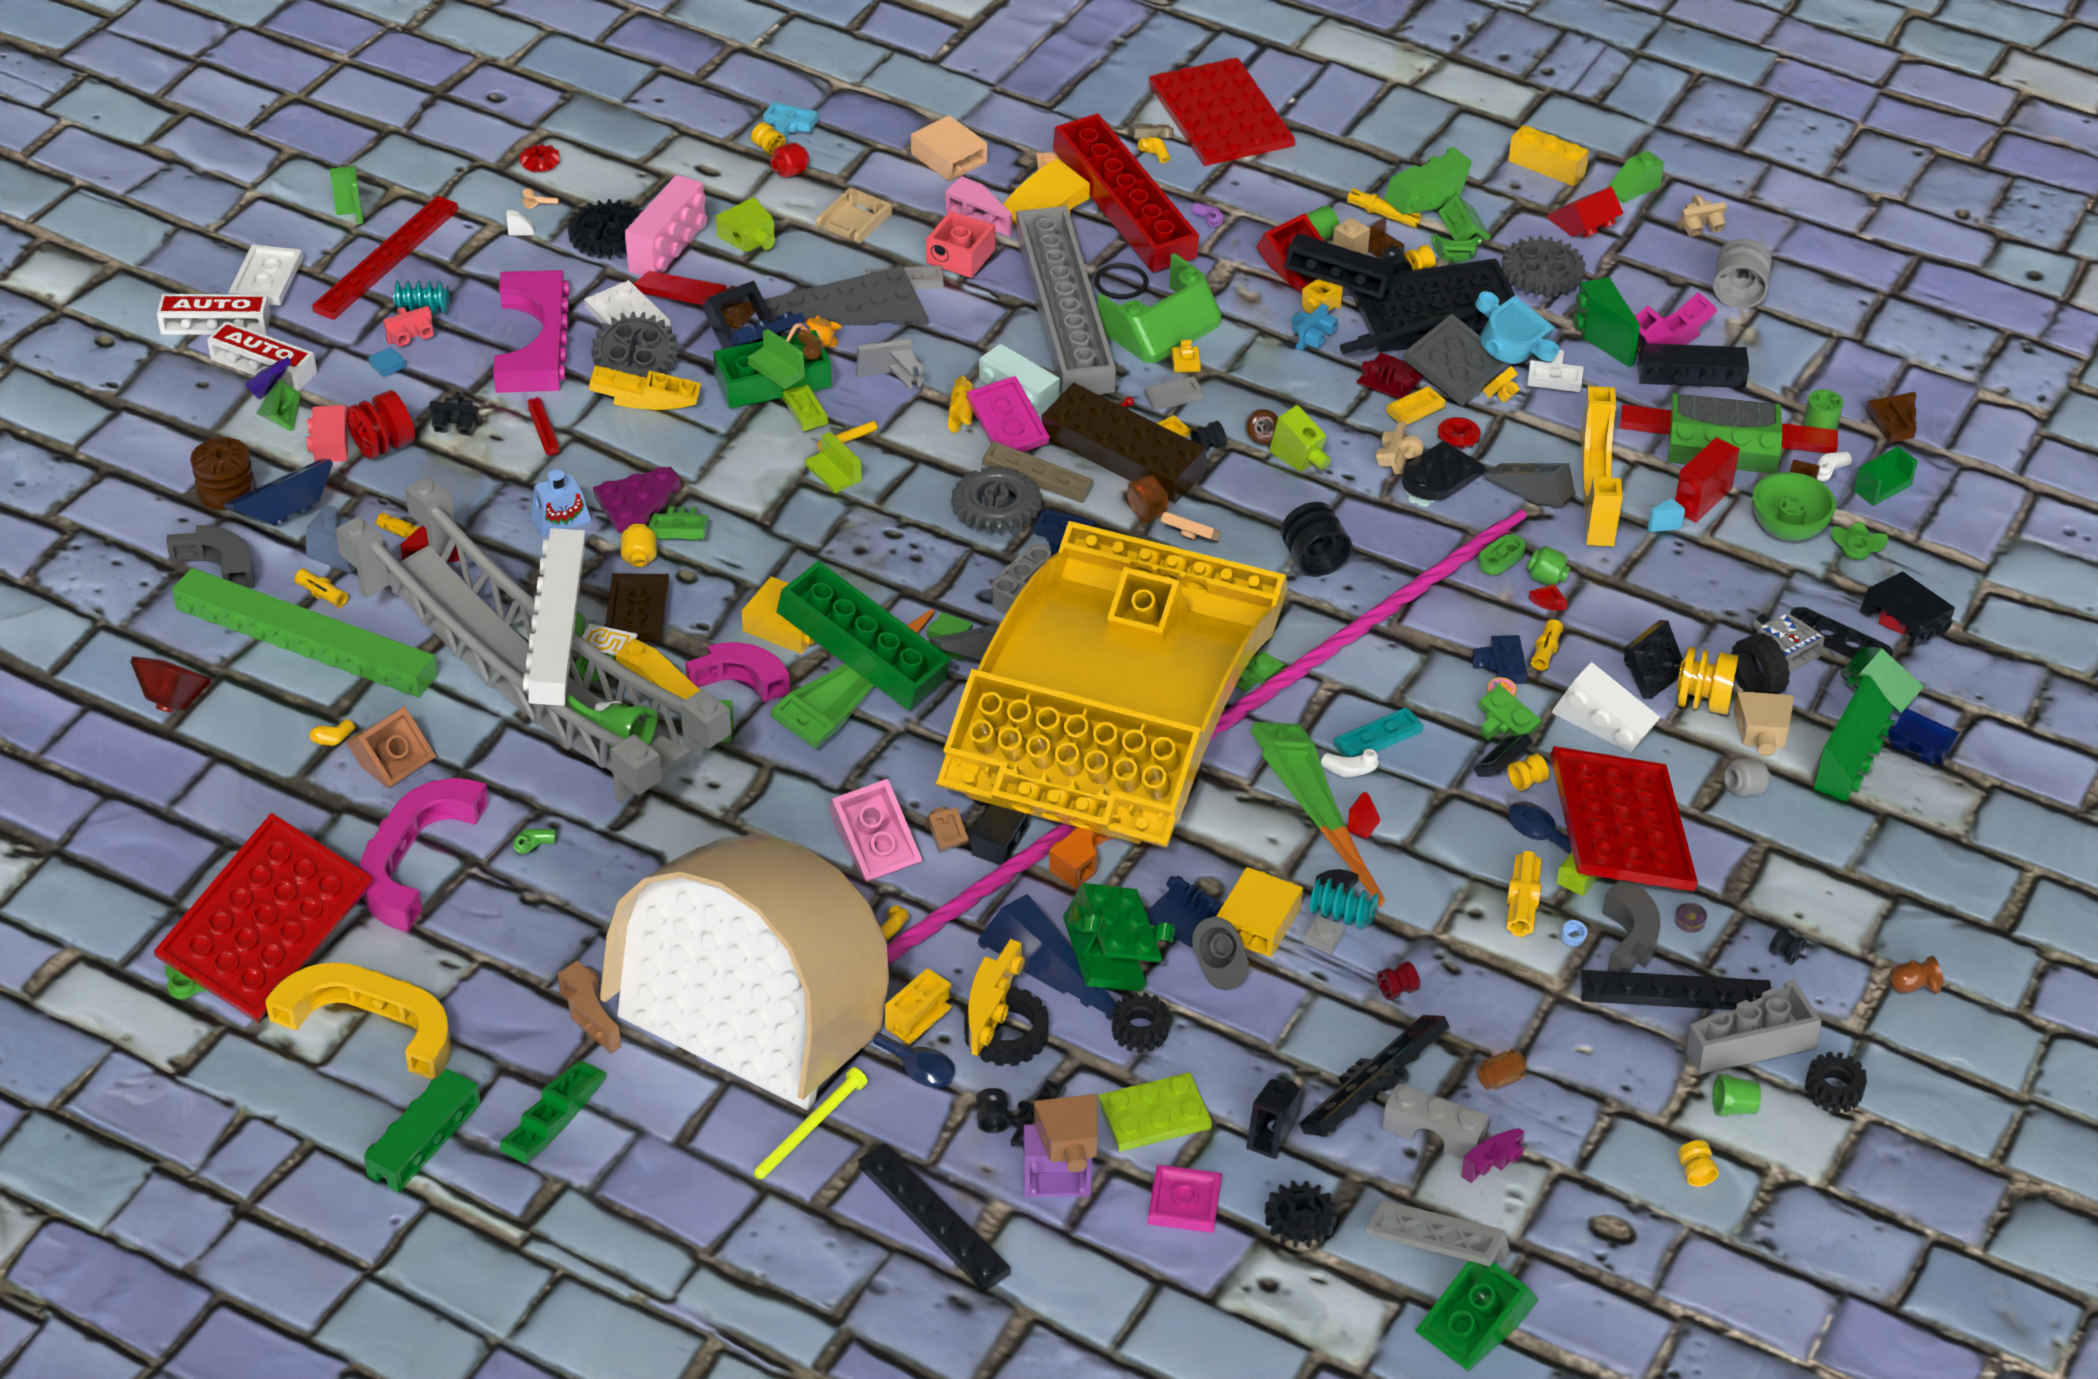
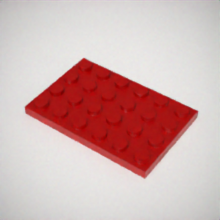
M1238 57L1149 76V86L1203 166L1295 146V137Z
M1553 746L1550 757L1577 873L1587 876L1612 878L1619 881L1643 883L1645 885L1669 887L1676 890L1694 891L1698 880L1667 765Z
M271 812L154 950V956L259 1023L267 1013L265 1000L285 978L304 968L372 885L373 877Z

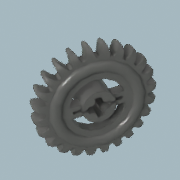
M992 466L991 470L985 467L981 468V472L974 470L971 472V476H963L962 480L956 483V488L952 490L951 498L953 512L955 515L958 514L960 522L966 520V526L970 527L973 521H975L977 532L983 524H986L987 534L990 533L992 526H996L999 535L1003 525H1006L1009 533H1012L1013 523H1016L1020 530L1023 527V521L1030 525L1031 517L1037 518L1042 502L1040 487L1035 484L1032 478H1027V474H1018L1016 469L1008 471L1007 467L997 469L996 466ZM983 490L984 505L977 499L978 494ZM1009 490L1012 491L1017 497L1015 501L1010 505Z

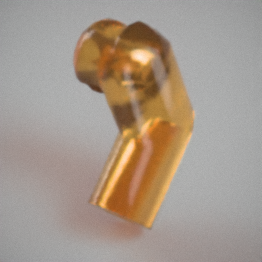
M806 329L801 330L797 338L806 345V348L803 347L805 357L810 360L818 358L822 352V340Z

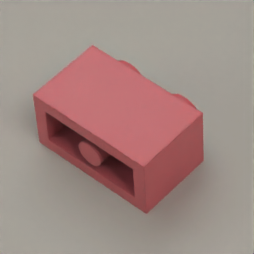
M346 405L313 407L312 418L307 419L309 435L311 434V436H307L308 452H313L314 461L321 458L331 459L332 462L348 461L349 427L346 419Z

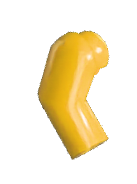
M1147 137V139L1141 138L1138 141V149L1142 152L1156 154L1159 163H1167L1171 159L1162 139Z
M344 719L336 727L316 726L311 729L309 738L312 742L319 745L336 746L355 730V726L349 719Z
M894 905L888 910L887 916L889 918L880 926L886 942L909 920L908 911L902 909L899 905Z

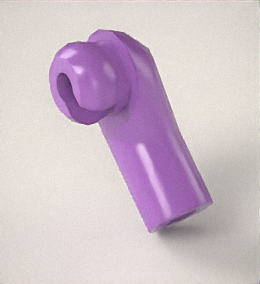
M1194 203L1193 215L1204 217L1212 227H1218L1222 224L1223 216L1217 207Z

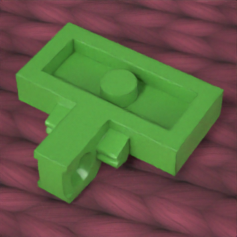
M1500 684L1479 700L1478 707L1486 713L1485 718L1487 719L1481 725L1480 735L1487 741H1490L1500 731L1504 734L1517 735L1526 733L1530 736L1541 727L1542 720Z

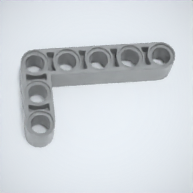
M1031 545L994 578L992 583V605L994 609L1006 615L1017 595L1032 575L1051 557V549L1047 545Z

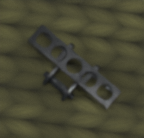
M1047 1080L1035 1101L1060 1098L1064 1086ZM1051 1087L1057 1090L1055 1094H1048ZM1020 1101L1018 1103V1108L1020 1109L1018 1114L1010 1116V1124L1018 1128L1011 1139V1146L1023 1147L1024 1151V1141L1019 1139L1022 1134L1024 1135V1125H1034L1029 1123H1034V1102L1032 1104Z

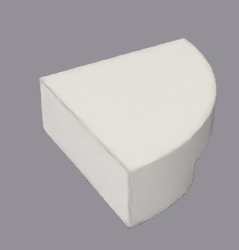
M507 210L506 217L509 236L534 235V225L529 219L519 215L520 213L517 211Z

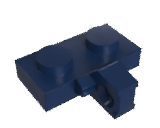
M1043 509L1034 525V534L1047 537L1046 541H1049L1051 556L1059 551L1068 521L1096 527V521Z
M1520 635L1491 636L1489 647L1473 648V669L1489 668L1495 670L1497 678H1507L1515 684H1527L1528 674Z

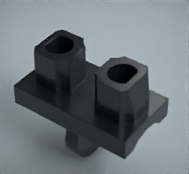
M456 391L454 398H445L444 402L430 401L429 410L432 415V427L435 432L446 433L448 432L449 424L454 423L457 424L456 429L459 434L472 436L475 427L482 425L483 418L479 415L478 406H473V401L464 400L463 392Z

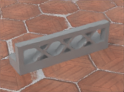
M1386 1200L1381 1201L1366 1227L1367 1235L1487 1266H1491L1494 1260L1505 1263L1510 1254L1506 1232L1503 1229Z

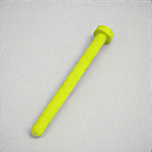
M851 1067L845 1073L846 1080L755 1168V1178L758 1180L764 1179L855 1088L861 1090L868 1083L864 1073L858 1068Z

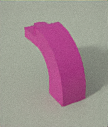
M1697 292L1680 309L1667 317L1662 318L1647 305L1635 318L1640 324L1639 337L1646 343L1687 345L1701 335L1698 329L1718 311L1709 300Z
M739 642L714 644L708 646V655L685 662L686 677L698 688L722 680H739L751 685L763 702L790 693L789 672L784 664L774 654L759 646Z

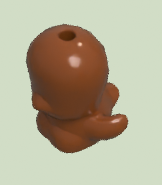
M1929 956L1922 963L1910 960V962L1898 964L1891 969L1889 974L1893 989L1902 994L1912 993L1922 987L1929 988L1934 994H1938L1944 985L1939 963L1934 956Z

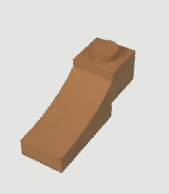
M577 960L558 973L560 994L568 1001L570 1019L612 1054L621 1047L619 1026L611 1020L598 1001L600 998L598 986L600 981L593 969L586 968Z

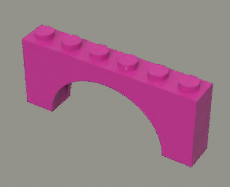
M563 270L500 272L499 291L502 309H514L528 313L543 325V329L538 337L524 348L507 354L494 355L493 375L496 393L560 391L561 380H565L566 377L565 364H562L566 363V347L562 346H567V331L563 329H568L567 312H569V300L565 296H570L569 280H564Z

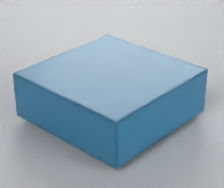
M392 347L368 357L369 365L384 378L406 367L405 359Z

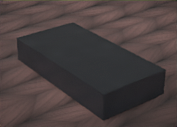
M1529 734L1507 736L1475 766L1474 770L1477 776H1491L1502 772L1533 743Z

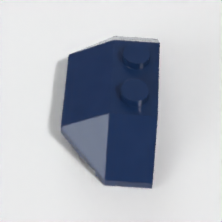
M318 459L224 503L225 509L261 523H272L273 526L282 524L288 520V515L295 512L297 514L305 513L312 509V504L320 501L333 463L331 459Z

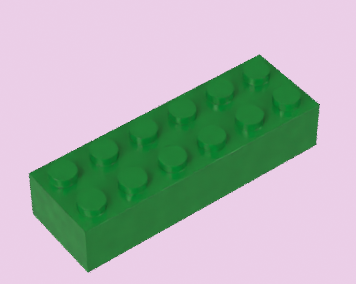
M819 560L781 590L776 611L779 615L908 711L913 709L945 681L951 663L949 656Z

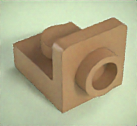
M940 807L930 812L924 825L926 830H931L938 852L968 843L969 839L957 807L952 809Z

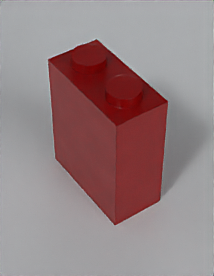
M1716 437L1680 470L1675 501L1684 507L1685 518L1697 523L1732 490L1740 448Z

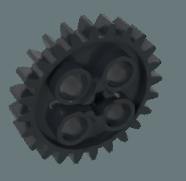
M608 199L607 203L603 204L602 201L598 200L597 205L594 206L588 203V209L580 207V213L574 212L573 218H569V225H567L569 241L573 243V248H579V253L587 251L588 257L597 254L598 259L603 255H607L608 259H611L612 255H617V257L621 258L622 253L625 252L627 254L625 230L643 210H639V205L631 207L630 201L621 204V199L617 200L616 203H612L611 199Z

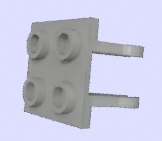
M893 339L882 343L868 342L858 346L856 376L858 378L894 373L906 385L907 389L912 391V382H915L919 390L922 386V380L919 376L923 374V365L917 362L911 350V339ZM913 369L918 370L919 376L915 375Z

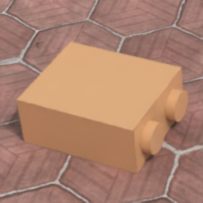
M948 115L911 134V154L950 182L987 163V142Z

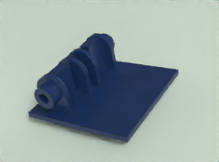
M1171 876L1166 883L1169 890L1146 911V914L1152 925H1157L1158 922H1167L1175 925L1174 938L1192 947L1193 932L1196 926L1204 919L1216 917L1223 905L1220 904V899L1211 897L1203 889L1198 890L1196 885L1193 884L1189 887V883L1184 881L1181 876Z

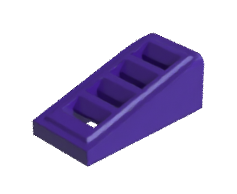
M286 357L261 370L245 383V386L257 399H261L270 392L277 380L282 379L291 364V360Z

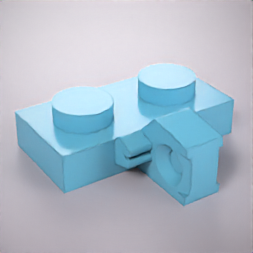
M772 102L764 113V122L773 124L775 130L781 132L786 140L789 138L790 132H810L819 120L818 111Z

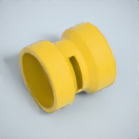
M766 122L758 124L751 134L752 142L769 155H772L774 149L784 145L786 141L785 136L781 132L774 130Z
M1537 753L1527 756L1523 762L1515 761L1508 765L1507 771L1510 782L1518 791L1530 788L1532 783L1540 784L1549 779L1548 766L1543 757Z
M1694 1140L1684 1144L1678 1150L1679 1161L1683 1167H1686L1684 1170L1685 1177L1691 1186L1708 1185L1718 1177L1719 1170L1716 1162L1711 1159L1712 1152L1706 1141Z

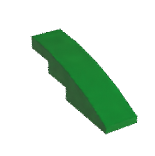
M579 1060L542 1089L541 1100L521 1114L520 1125L500 1140L499 1151L527 1164L548 1146L586 1105L606 1079V1072Z

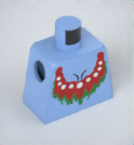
M562 470L550 471L548 473V481L539 483L534 487L531 519L541 537L549 535L550 528L569 529L591 522L579 486L572 475H565Z

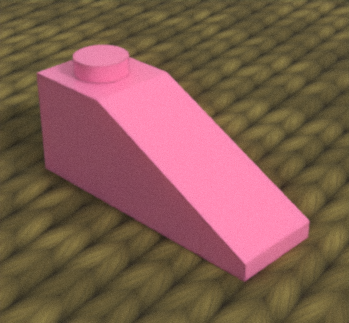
M961 176L945 191V212L952 211L995 225V232L1008 237L1012 235V213L983 184Z

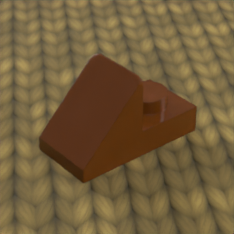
M1386 217L1366 225L1370 228L1368 252L1377 258L1380 257L1385 249L1391 246H1398L1404 252V243L1385 233Z

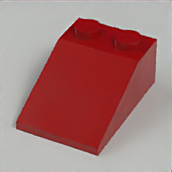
M1306 213L1265 232L1256 246L1267 265L1300 294H1302L1304 287L1317 280V278L1284 268L1289 245L1297 233L1324 241Z

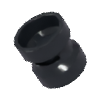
M1398 246L1388 247L1379 257V259L1395 263L1393 273L1412 270L1411 263Z
M1218 420L1208 423L1206 427L1197 426L1190 430L1191 441L1205 447L1206 451L1209 450V447L1220 448L1226 444V434Z
M987 1088L977 1094V1124L981 1131L995 1134L1003 1132L1009 1127L1008 1095L1005 1091L999 1088Z

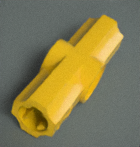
M1523 851L1521 854L1515 855L1513 877L1510 878L1507 898L1509 909L1506 929L1511 931L1514 936L1519 937L1533 933L1535 911L1538 909L1540 898L1541 858L1531 851Z

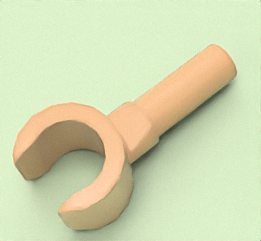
M529 188L522 191L525 197L522 199V202L529 209L542 203L558 204V198L536 196L535 192Z

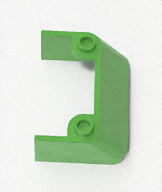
M1175 253L1171 255L1169 288L1176 293L1151 307L1137 300H1131L1119 306L1103 294L1098 295L1097 305L1105 335L1146 363H1156L1172 354V347H1180L1181 340H1191L1192 343L1221 325V311L1204 273Z

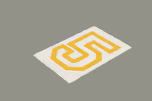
M589 623L582 638L601 652L615 655L633 638L636 639L638 634Z

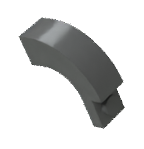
M196 525V533L167 535L166 543L171 563L212 562L221 567L223 579L250 589L254 588V571L250 551L243 539L237 534L221 527Z
M1621 880L1606 892L1602 914L1620 924L1627 931L1628 936L1610 953L1607 971L1630 972L1636 964L1646 968L1653 959L1660 930V914L1655 902L1642 887L1635 882Z

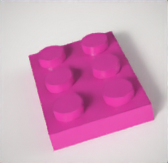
M1016 376L967 392L966 399L990 443L995 441L1021 452L1049 444L1050 437Z

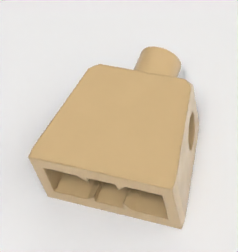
M1738 691L1733 714L1742 744L1758 747V752L1764 756L1774 754L1776 748L1785 747L1794 695Z

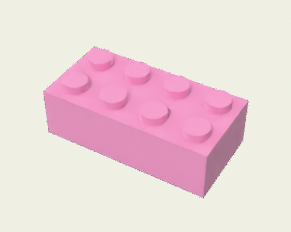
M676 175L625 230L629 272L643 276L648 271L665 272L670 263L680 255L686 245L691 243L695 235L706 226V195L704 194L702 182Z

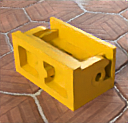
M926 968L885 1004L886 1030L908 1045L913 1043L952 1008L951 1005L946 1003L949 999L951 983L929 968Z

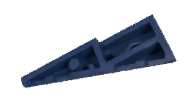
M1026 894L1003 906L979 937L978 945L983 949L988 947L1001 954L1010 939L1021 942L1022 957L1025 958L1023 966L1025 973L1063 994L1066 992L1080 999L1082 1005L1087 1008L1091 1005L1104 1012L1107 1019L1112 1020L1113 1007L1115 1008V1001L1104 988L1086 986L1075 952L1032 898Z

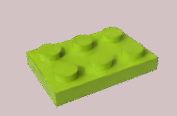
M1190 1072L1098 1095L1099 1107L1118 1152L1211 1129L1212 1120Z

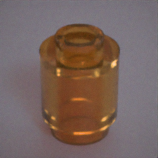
M1508 1049L1483 1060L1482 1064L1477 1066L1476 1071L1480 1083L1486 1090L1492 1088L1498 1090L1525 1077L1524 1071L1527 1070V1064L1520 1052L1516 1053L1513 1049Z

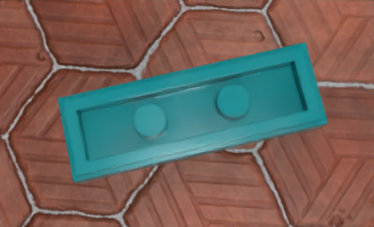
M1405 707L1335 737L1333 746L1343 757L1360 756L1366 749L1378 752L1422 733L1423 724Z

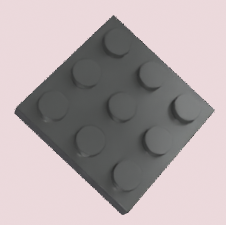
M1453 314L1449 315L1407 349L1402 359L1462 407L1511 365V363L1502 362L1491 356L1484 349L1480 336Z

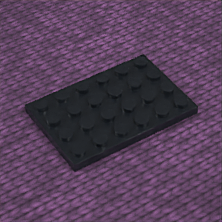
M1496 258L1393 273L1390 287L1382 299L1349 289L1371 335L1476 306L1475 302L1483 291L1496 295L1499 299V305L1516 296ZM1482 314L1461 321L1481 336L1489 318ZM1432 329L1376 345L1379 352L1409 348Z

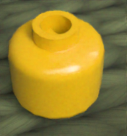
M644 524L630 525L621 533L620 555L622 559L633 567H644L647 563H651L657 555V537L655 532Z

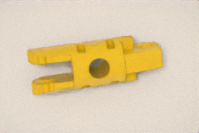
M964 375L955 379L950 395L948 428L952 433L960 431L962 422L967 426L972 424L973 410L966 399V394L968 391L974 390V387Z

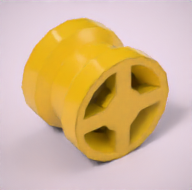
M1425 244L1418 247L1417 250L1411 249L1405 252L1406 258L1412 265V270L1435 267V255L1428 245Z

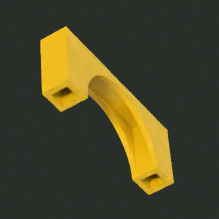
M1588 386L1580 433L1586 545H1615L1623 497L1621 478H1611L1612 440L1616 411L1615 387Z

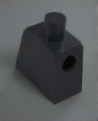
M1276 1079L1268 1081L1253 1102L1246 1149L1277 1160L1297 1118L1301 1090L1296 1083L1289 1080L1282 1082ZM1271 1121H1275L1271 1128L1274 1131H1271L1267 1126Z

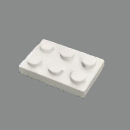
M252 244L228 293L267 294L269 305L280 306L303 259L302 250Z
M629 280L584 299L585 308L601 324L611 325V317L618 321L621 320V313L626 318H630L631 312L634 311L636 317H640L642 312H645L647 319L652 315H656V323L663 319L665 327L670 326V320ZM640 332L637 333L636 343H638V336Z

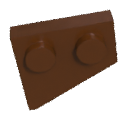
M1915 392L1868 401L1866 410L1890 443L1915 437Z

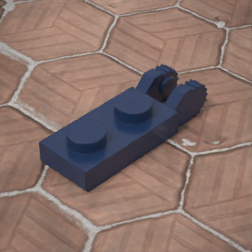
M792 311L778 315V321L769 323L768 319L753 324L754 329L748 326L742 327L731 333L729 340L733 347L750 344L763 339V331L766 329L778 334L792 329L796 323L803 324L805 319L802 312L793 315Z

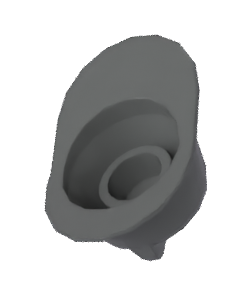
M1210 917L1204 919L1196 926L1192 938L1194 952L1204 976L1217 989H1234L1244 981L1249 966L1242 936L1224 918Z

